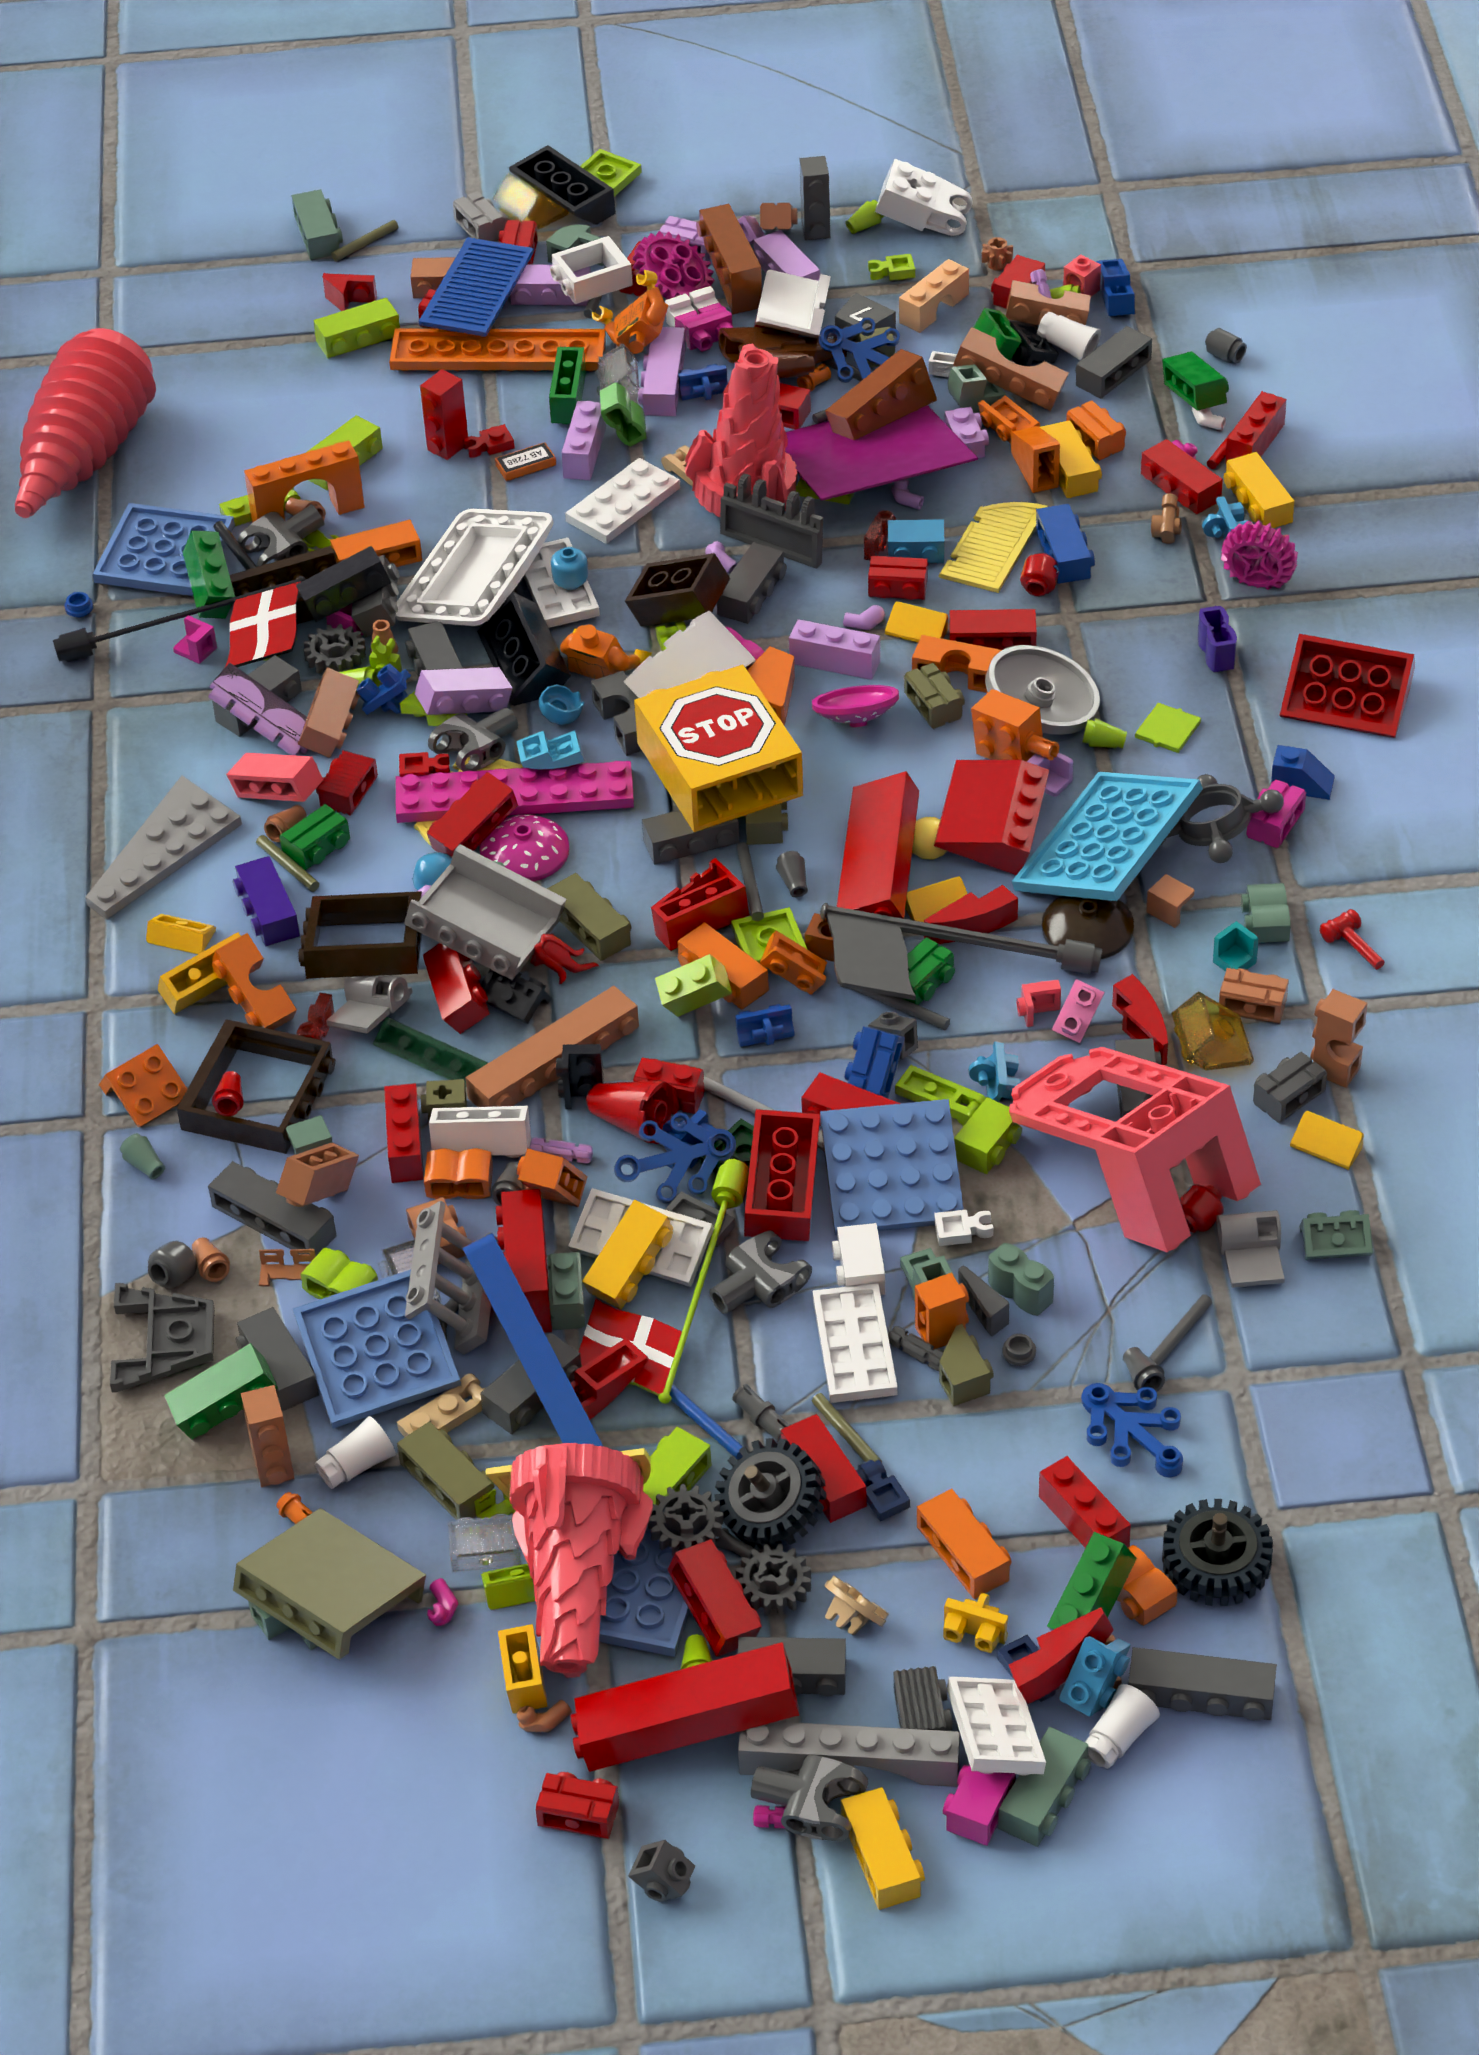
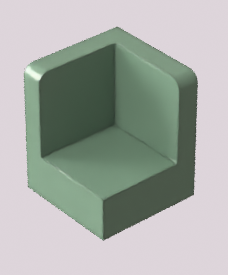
M322 1115L286 1127V1132L294 1148L295 1155L333 1143Z

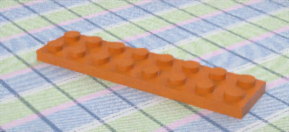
M395 328L389 361L390 370H554L557 347H584L586 371L602 370L606 331L605 329H490L488 335L484 337L443 329Z

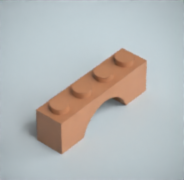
M973 327L970 328L962 342L953 364L956 367L975 364L988 382L1050 411L1059 397L1069 372L1045 361L1036 366L1015 364L999 352L996 338Z

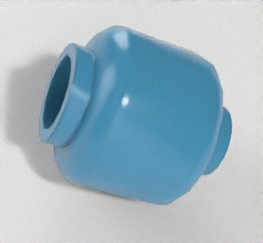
M565 547L555 552L551 558V572L554 583L566 590H574L583 585L588 579V561L585 553L573 547Z

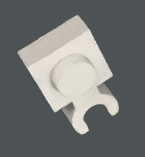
M967 1210L934 1213L939 1246L972 1243V1235L980 1238H990L993 1236V1224L982 1225L991 1223L990 1211H980L968 1217Z

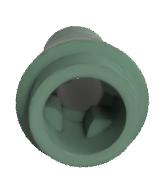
M136 1133L124 1140L120 1151L125 1161L145 1173L150 1179H156L164 1172L165 1165L160 1161L146 1136Z

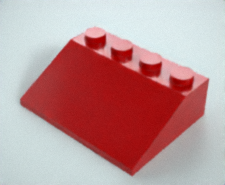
M1299 634L1280 717L1396 738L1415 670V656L1410 653Z
M956 760L933 846L1017 875L1030 854L1049 769L1023 760Z

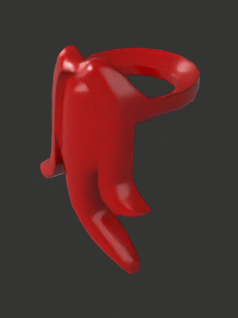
M552 933L541 935L540 942L534 945V954L530 959V963L534 966L544 964L555 971L559 976V984H562L567 978L563 968L573 973H579L599 966L595 962L585 964L575 962L571 956H581L585 949L574 950Z

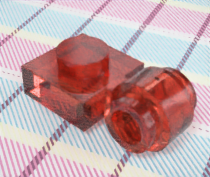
M882 510L878 512L874 521H872L864 536V560L870 561L871 556H878L880 551H884L888 538V520H896L891 511Z
M319 993L315 1004H311L309 1007L308 1022H304L299 1026L296 1035L323 1041L330 1026H327L326 1020L335 1013L332 994Z

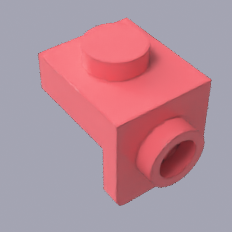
M1059 980L1022 984L1021 997L1016 999L1018 1015L1019 1017L1024 1016L1027 1027L1033 1026L1034 1013L1060 1010L1061 987Z

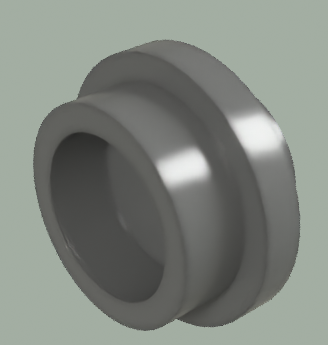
M1013 1334L1003 1344L1002 1354L1008 1363L1022 1366L1034 1360L1036 1346L1029 1336Z

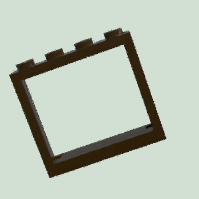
M422 891L312 896L311 908H306V921L303 922L304 935H301V949L298 952L300 966H305L306 979L418 974L422 933L405 925L404 942L318 946L321 926L405 922L411 900L413 899L418 902L422 898Z
M226 1019L177 1107L181 1130L287 1154L291 1141L287 1135L286 1127L304 1121V1119H309L315 1098L321 1096L326 1077L334 1071L336 1059L332 1055L331 1043ZM237 1050L311 1066L280 1127L233 1116H223L219 1113L205 1110Z

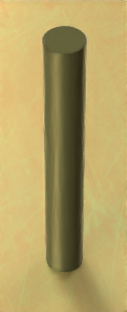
M391 220L331 253L332 258L337 262L397 230L399 228L398 223L395 220Z
M265 835L257 838L256 844L311 892L319 888L320 884L315 878Z
M822 1393L816 1394L812 1399V1403L863 1461L873 1460L875 1462L880 1460L882 1463V1460Z

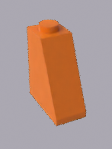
M1038 426L1012 431L1011 454L1032 493L1058 488L1060 443L1058 440Z
M769 646L747 671L783 725H785L795 679L794 656Z

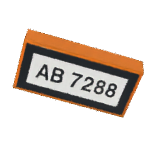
M544 442L495 458V464L504 479L509 481L555 466L556 457Z

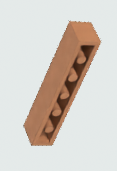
M610 987L465 1077L468 1099L477 1107L514 1106L523 1099L532 1096L550 1082L560 1078L556 1075V1058H562L563 1045L601 1044V1049L605 1050L625 1035L631 1034L639 1027L638 1006L617 987Z

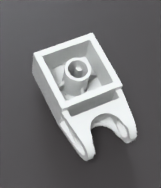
M894 159L884 180L875 212L920 231L927 228L946 235L957 236L966 229L967 221L963 214L969 212L973 200L967 191L941 177L914 167L907 162ZM955 198H962L967 202V205L958 206L953 200ZM950 219L956 220L961 226L952 228L948 225L947 221Z

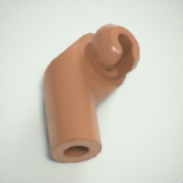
M559 1700L545 1713H535L533 1707L524 1706L518 1710L516 1716L518 1721H520L519 1726L526 1732H550L566 1719L572 1711L565 1701Z

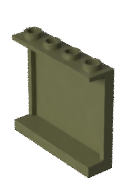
M319 1508L236 1563L233 1591L340 1660L349 1653L351 1636L406 1597H409L418 1604L422 1602L426 1574L322 1508Z

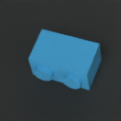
M944 519L888 520V557L928 559V563H944Z

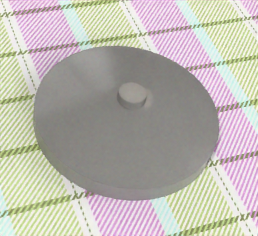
M1018 645L1006 648L993 657L986 672L985 684L988 692L994 689L1040 707L1043 733L1063 735L1081 731L1086 727L1087 719H1094L1100 704L1099 691L1091 676L1072 659L1044 647Z

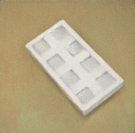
M638 458L565 513L566 522L608 544L679 490L680 479Z
M569 538L544 543L523 576L534 603L538 604L548 628L600 616L599 606L588 581L574 590L563 589L553 581L551 558L558 550L572 547Z
M592 1188L568 1245L569 1249L573 1252L597 1258L634 1200ZM645 1204L666 1215L673 1227L672 1238L668 1245L664 1248L661 1247L655 1256V1264L649 1275L691 1287L714 1230L712 1223Z
M879 1284L813 1290V1303L830 1403L898 1395Z
M949 1677L947 1692L971 1771H978L984 1774H992L994 1772L1015 1773L1022 1776L1044 1774L1046 1760L1026 1700L1017 1688L1015 1680Z

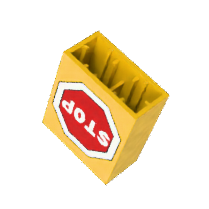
M743 664L721 672L712 671L706 673L699 679L669 689H656L646 696L634 700L637 743L693 832L803 796L802 751Z

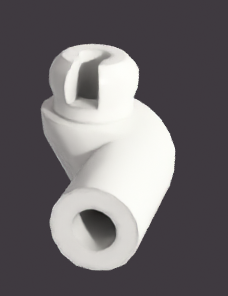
M1192 407V412L1199 425L1220 431L1224 429L1225 417L1213 415L1210 408L1196 411Z

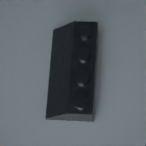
M549 145L509 167V171L581 219L597 225L616 214L614 189Z
M514 592L506 598L501 607L477 631L493 667H500L513 688L509 703L513 706L539 700L541 693L548 686L556 684L563 686L571 677L538 604Z

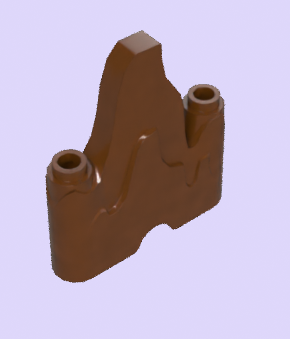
M731 327L719 330V348L723 356L730 363L738 362L742 346L753 343L756 348L766 350L773 357H778L777 375L779 379L805 377L809 373L814 372L816 363L834 359L831 352L821 348L816 338L791 336L790 332L769 327ZM827 338V341L829 343H834L837 341V339ZM842 350L844 357H847V351Z

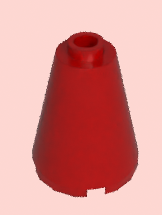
M662 1080L598 1083L589 1090L586 1104L591 1114L643 1140L639 1135V1128L642 1123L651 1120L656 1122L659 1128L662 1129L663 1125L671 1119V1114L677 1113L678 1097L675 1088ZM645 1126L643 1128L647 1136L655 1134L652 1126ZM643 1140V1141L646 1142V1143L659 1144V1143L655 1142L654 1140H653V1141H645V1140Z

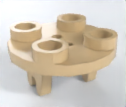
M834 1575L826 1582L824 1586L835 1594L825 1615L826 1619L832 1621L836 1615H839L836 1626L840 1629L844 1628L851 1621V1626L848 1628V1633L851 1635H855L869 1620L883 1627L886 1622L885 1619L889 1615L887 1611L874 1602H870L862 1596L861 1592Z

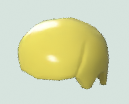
M923 817L916 820L912 853L921 859L934 860L947 852L933 846L940 819L936 817Z

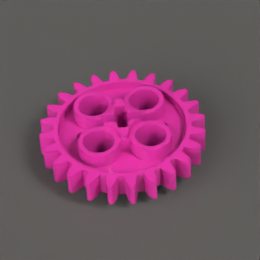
M658 231L656 236L650 233L647 238L644 237L634 251L635 255L632 260L635 261L633 268L639 270L637 274L645 275L644 270L655 272L658 278L655 287L659 288L662 297L666 298V300L683 294L689 296V292L711 286L714 282V279L711 277L714 271L708 269L711 262L703 261L706 254H698V246H689V239L685 240V242L681 241L679 234L676 238H673L671 233L667 232L664 237Z

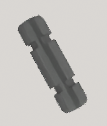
M895 1326L889 1332L888 1337L891 1345L898 1349L903 1347V1352L924 1364L929 1362V1367L939 1371V1361L943 1355L942 1350L938 1348L933 1350V1345L912 1333L907 1335L908 1331L900 1326Z

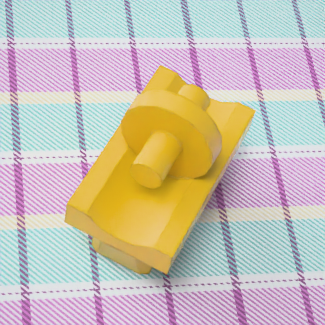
M985 1593L980 1594L977 1602L970 1599H965L964 1602L947 1598L944 1605L943 1638L958 1643L962 1641L965 1633L976 1636L975 1647L981 1651L992 1653L998 1643L1005 1644L1008 1637V1615L999 1613L1000 1608L990 1606V1595Z

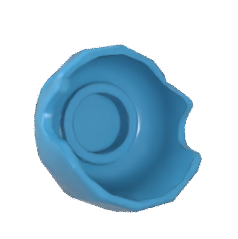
M558 684L548 686L539 697V708L542 715L549 722L558 725L574 722L580 716L585 703L581 702L580 692H572L569 688Z
M441 852L428 853L422 856L417 861L412 878L414 888L419 890L425 885L432 886L450 865L452 857Z

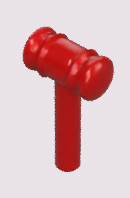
M1349 909L1341 913L1340 916L1320 925V934L1326 942L1333 943L1335 940L1343 937L1376 970L1384 965L1385 961L1354 931L1359 929L1362 924L1361 918L1355 910Z

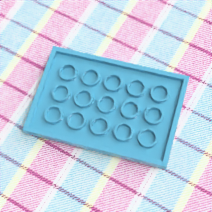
M1098 772L1012 880L1015 891L1118 901L1203 790L1200 780Z

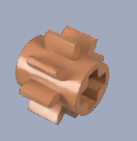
M995 237L990 239L988 244H983L982 263L988 262L990 269L1003 270L1007 263H1011L1013 245L1007 246L1005 239Z

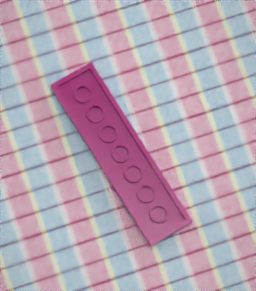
M631 761L583 763L556 769L512 768L481 771L469 770L451 773L438 772L424 776L413 774L403 777L396 776L397 823L435 821L440 819L450 809L452 803L460 799L470 789L472 783L480 779L487 771L514 791L518 806L508 816L634 808Z

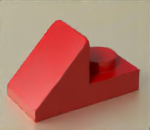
M323 273L325 298L339 310H347L350 302L370 303L376 301L375 275Z

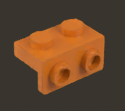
M1006 395L991 406L984 400L978 402L982 424L996 431L1003 441L1011 443L1012 431L1034 426L1040 427L1039 421Z
M777 930L770 936L760 964L768 968L772 973L794 984L798 989L812 995L826 981L827 977L823 973L827 961Z

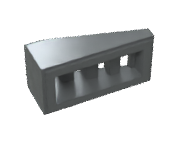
M961 1266L958 1269V1283H963L968 1292L969 1302L967 1303L986 1331L991 1336H994L1009 1324V1302L966 1266Z

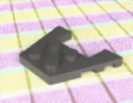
M115 1283V1313L148 1312L146 1358L111 1361L110 1386L112 1393L213 1361L215 1318L213 1300L173 1293L172 1296L156 1294L155 1290L143 1287L140 1291L130 1289L124 1283Z

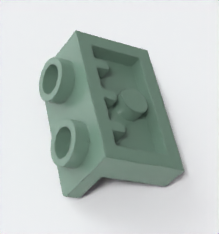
M1357 1210L1343 1211L1340 1213V1216L1327 1217V1214L1323 1212L1311 1213L1307 1215V1218H1303L1299 1225L1300 1232H1303L1305 1260L1371 1256L1373 1254L1369 1214L1360 1215Z

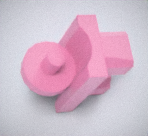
M1076 979L1052 1031L1077 1043H1081L1105 992Z

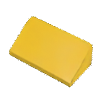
M896 601L893 605L885 634L917 643L921 635L943 639L948 631V614Z
M957 876L907 892L905 910L911 920L924 922L926 918L967 895L965 885L961 877Z
M160 914L148 921L146 941L159 946L200 954L210 942L216 927Z
M1305 1111L1290 1142V1147L1349 1170L1362 1150L1364 1134L1310 1111Z

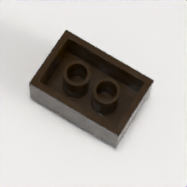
M715 553L647 563L627 596L625 603L641 627L695 619L707 611L713 612L715 605L724 593V589L731 578Z

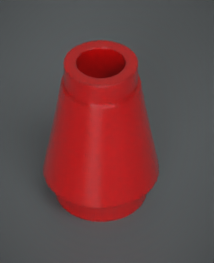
M228 1071L224 1073L212 1097V1104L220 1115L233 1116L244 1105L241 1076L237 1072Z

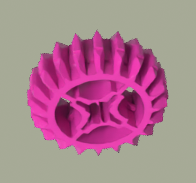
M1249 520L1244 525L1239 523L1227 534L1222 544L1221 560L1224 561V569L1230 570V577H1237L1239 583L1244 582L1248 586H1255L1256 588L1265 587L1267 590L1274 586L1280 589L1284 583L1291 579L1297 567L1298 552L1295 551V543L1289 542V535L1281 534V528L1276 530L1271 528V523L1266 526L1262 525L1260 520L1255 524Z

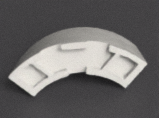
M768 270L764 280L755 324L818 339L825 313L823 308L831 276L820 274L819 281Z
M707 611L693 619L684 632L679 630L663 644L666 649L663 652H658L653 658L651 656L646 658L626 678L624 683L638 698H641L653 690L669 689L699 679L712 671L721 672L742 664L746 668L752 665L756 659L710 611Z

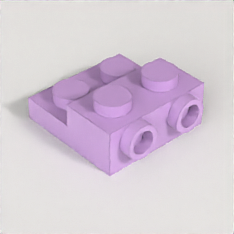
M971 407L945 411V420L942 421L978 458L985 457V446L989 445V437L986 429L981 430L982 421L979 412L973 413Z

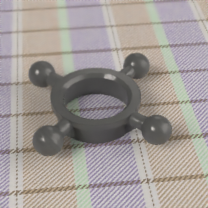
M1208 774L1201 775L1197 779L1200 780L1203 790L1166 838L1179 834V837L1188 844L1209 846V857L1216 863H1225L1233 854V848L1228 840L1239 835L1249 825L1251 814L1262 810L1270 814L1277 813L1284 805V798L1279 791L1271 789L1265 791L1260 799L1252 800L1241 794L1234 786L1218 784L1213 776ZM1218 805L1234 806L1230 812L1220 818L1206 822L1189 821L1195 814L1209 807Z

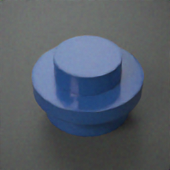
M84 592L70 594L65 602L66 613L73 617H84L93 609L91 598Z

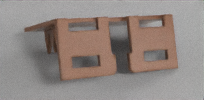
M282 1249L259 1250L261 1260L259 1286H270V1279L301 1280V1273L309 1264H299V1262H312L316 1257L315 1249H291L290 1254L293 1256L294 1265H284V1250ZM265 1253H276L277 1255H265ZM266 1262H279V1264H267Z

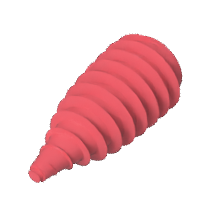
M95 328L75 335L58 350L56 358L52 361L48 373L42 380L41 388L35 394L34 404L28 412V421L23 428V441L20 445V455L22 458L20 472L22 477L19 480L20 489L15 501V512L20 517L29 518L33 516L42 506L46 505L50 498L60 496L61 490L68 491L74 489L78 482L88 480L93 475V471L102 468L107 458L115 454L118 445L126 440L129 431L136 426L138 418L146 411L147 404L151 403L154 399L156 384L152 376L153 368L151 361L144 350L129 337L114 330Z

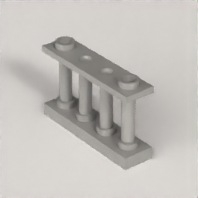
M440 1200L431 1207L423 1209L416 1220L417 1230L409 1288L406 1295L405 1317L410 1320L427 1310L455 1329L454 1349L465 1355L487 1341L491 1303L467 1256L465 1263L440 1248L441 1237L463 1250V1247L477 1241H471L443 1222L446 1203ZM438 1262L462 1277V1289L437 1273ZM434 1288L459 1303V1314L454 1313L433 1299Z

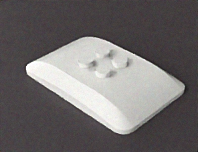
M468 509L459 513L397 600L398 612H396V620L424 623L438 621L442 622V624L477 626L485 623L505 602L534 561L554 524L552 516L545 512Z

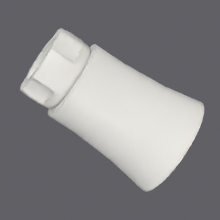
M1048 312L1041 319L1037 334L1080 361L1096 349L1100 340L1101 330L1075 322L1062 315L1058 316Z
M368 1416L353 1432L327 1450L326 1454L316 1461L314 1465L324 1482L333 1489L344 1481L349 1482L374 1465L394 1457L396 1452L382 1427L376 1420Z
M1127 1684L1119 1685L1107 1709L1090 1731V1736L1085 1741V1743L1089 1744L1088 1759L1095 1765L1106 1769L1114 1765L1117 1759L1125 1754L1133 1742L1160 1717L1156 1704L1139 1689Z

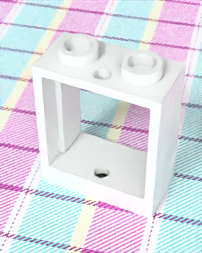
M609 236L552 254L553 266H550L551 276L554 281L559 282L563 293L566 296L569 295L575 304L633 285L631 263ZM601 262L607 267L580 277H576L573 273Z

